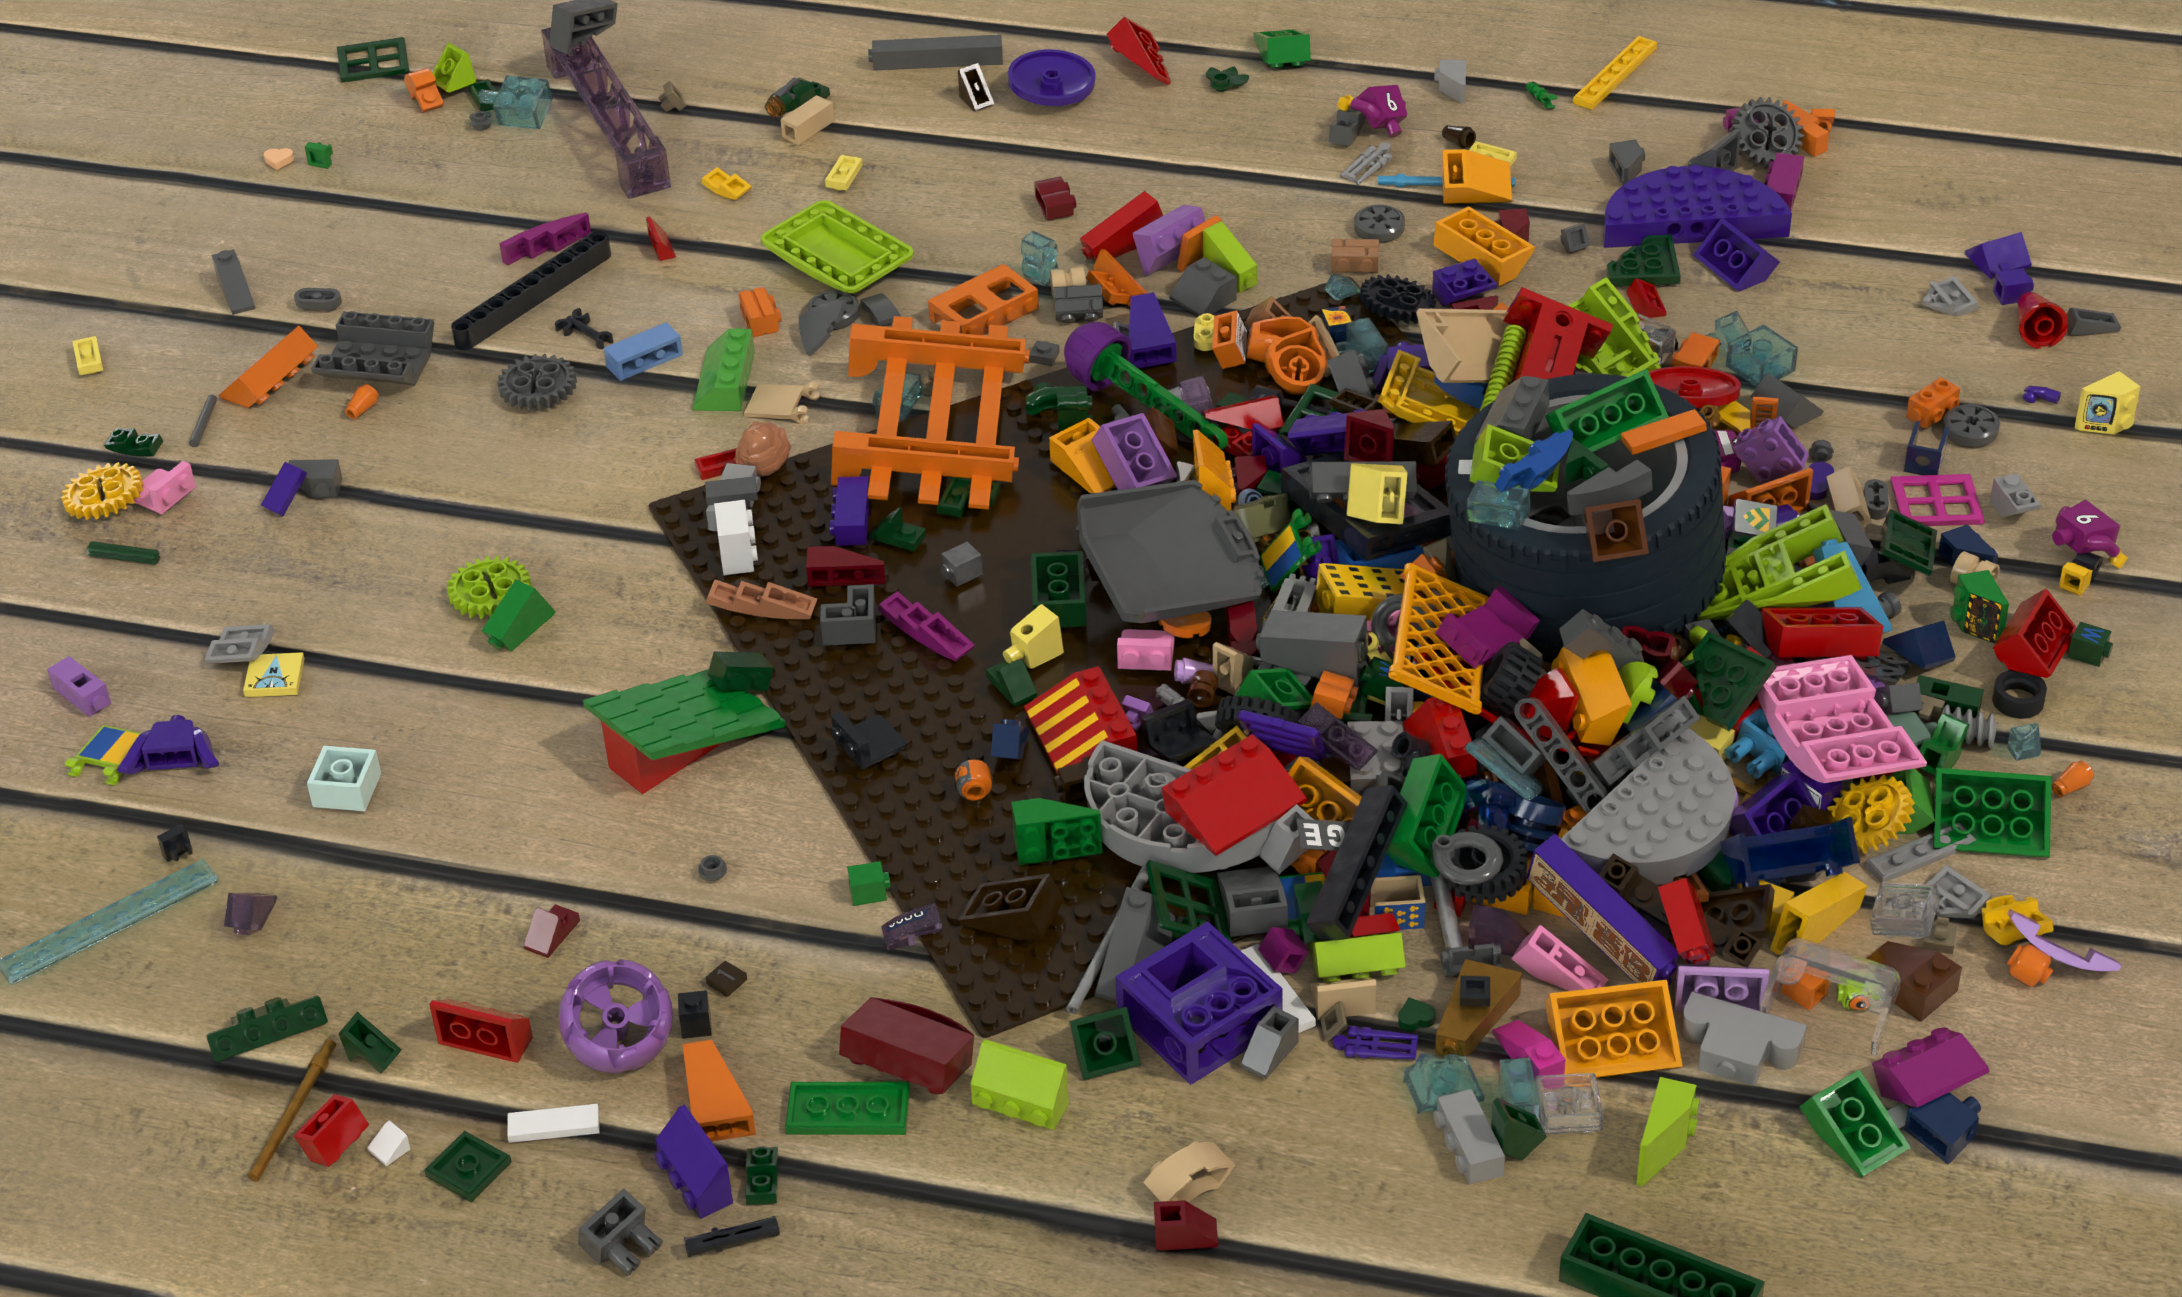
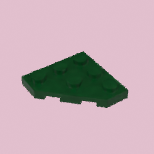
M1648 235L1642 239V244L1637 247L1632 246L1622 253L1618 261L1612 260L1607 264L1606 269L1609 281L1613 286L1617 287L1631 285L1635 278L1653 285L1680 284L1681 275L1672 235Z
M1707 632L1692 652L1697 669V680L1703 701L1704 716L1708 722L1730 731L1777 667L1773 661Z

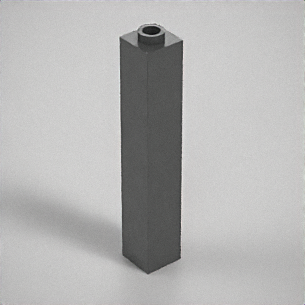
M1002 35L872 40V49H868V60L873 62L874 71L963 67L977 63L979 66L1003 65Z

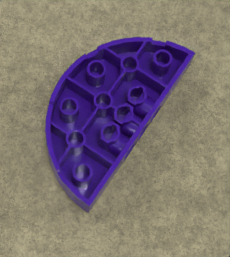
M1697 164L1681 167L1669 166L1665 169L1648 172L1628 181L1611 196L1605 209L1603 245L1604 248L1639 246L1642 244V239L1648 235H1672L1674 244L1703 242L1721 218H1724L1750 239L1789 237L1792 213L1779 194L1762 182L1753 179L1750 175H1743L1720 168L1702 167Z

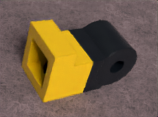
M2092 552L2077 553L2071 563L2067 562L2063 566L2059 588L2081 596L2099 572L2103 557ZM2079 580L2080 583L2079 586L2072 585L2069 581Z

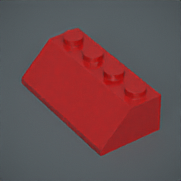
M2045 588L2020 603L1994 644L1993 650L1997 659L2003 662L2008 669L2048 678L2052 675L2070 645L2077 627L2048 589Z
M1862 607L1762 608L1761 614L1767 646L1779 659L1792 660L1793 657H1803L1808 660H1817L1818 657L1835 658L1852 655L1856 659H1868V656H1879L1884 626Z

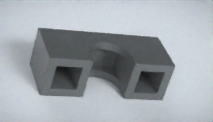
M1584 609L1559 629L1564 647L1582 659H1585L1595 651L1605 650L1611 653L1618 671L1627 663L1644 662L1641 653L1642 647L1636 639L1626 637L1617 627L1607 625L1598 615H1592Z

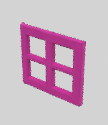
M1970 474L1891 476L1890 478L1898 512L1926 526L1982 525L1985 523ZM1927 485L1930 497L1906 498L1903 486ZM1939 485H1963L1966 496L1942 497ZM1944 503H1968L1971 514L1947 515ZM1933 504L1936 516H1911L1909 505Z

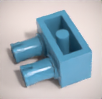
M1760 708L1742 721L1736 742L1725 749L1726 757L1729 760L1732 758L1733 763L1739 762L1748 753L1755 757V760L1747 764L1746 769L1750 775L1755 773L1753 777L1756 779L1760 778L1769 769L1779 775L1781 765L1790 760L1775 738L1764 712Z

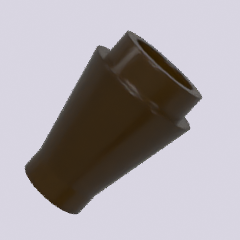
M1446 125L1442 130L1444 138L1463 149L1469 148L1475 143L1476 133L1471 127Z

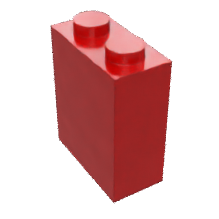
M1687 878L1659 886L1658 890L1678 954L1688 964L1693 963L1694 966L1709 963L1711 961L1710 958L1717 956L1697 890Z

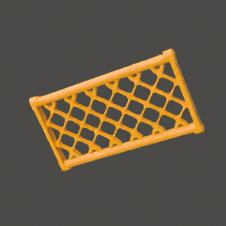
M1412 563L1405 564L1403 572L1405 583L1393 664L1389 667V678L1462 708L1472 714L1481 713L1482 702L1480 701L1484 664L1476 669L1473 667L1472 669L1464 668L1459 663L1460 660L1464 659L1460 655H1453L1447 648L1450 646L1439 639L1436 631L1442 623L1438 617L1445 618L1450 612L1462 617L1466 614L1465 612H1471L1486 604L1489 597ZM1429 588L1437 589L1441 595H1434ZM1414 590L1423 591L1428 598H1421ZM1454 598H1459L1466 606H1459ZM1440 601L1448 602L1453 609L1445 608ZM1427 604L1435 605L1439 611H1432ZM1412 606L1420 607L1426 614H1419ZM1424 620H1431L1437 628H1431ZM1410 623H1418L1423 631L1416 630ZM1423 636L1430 637L1435 644H1428ZM1407 639H1415L1421 647L1413 646ZM1434 650H1440L1446 658H1440ZM1420 653H1427L1433 661H1426ZM1405 656H1413L1419 664L1411 663ZM1445 664H1452L1457 672L1450 671ZM1432 667H1439L1444 674L1438 675ZM1418 670H1425L1430 678H1424ZM1457 677L1464 678L1468 683H1470V686L1462 685L1458 681ZM1443 680H1449L1455 688H1448Z

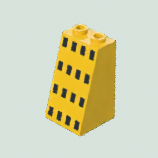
M1329 563L1319 564L1315 605L1320 613L1364 615L1367 621L1372 620L1373 612L1380 602L1389 596L1403 594L1405 581L1400 574L1404 572V569Z

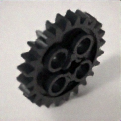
M1389 274L1386 275V278L1378 275L1377 278L1371 276L1370 280L1365 279L1359 293L1360 303L1365 304V309H1371V314L1378 313V318L1387 317V321L1394 319L1397 323L1404 321L1406 324H1409V321L1418 324L1417 310L1435 309L1437 300L1434 299L1435 295L1430 294L1431 290L1424 289L1425 285H1416L1417 281L1409 282L1407 277L1400 279L1398 275L1392 278Z

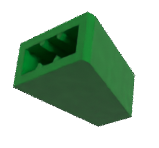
M515 579L481 631L489 638L487 642L494 648L500 650L503 647L513 651L547 622L556 611L534 587Z

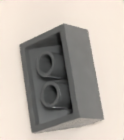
M1522 376L1499 391L1474 444L1487 424L1532 441L1550 404L1549 380Z

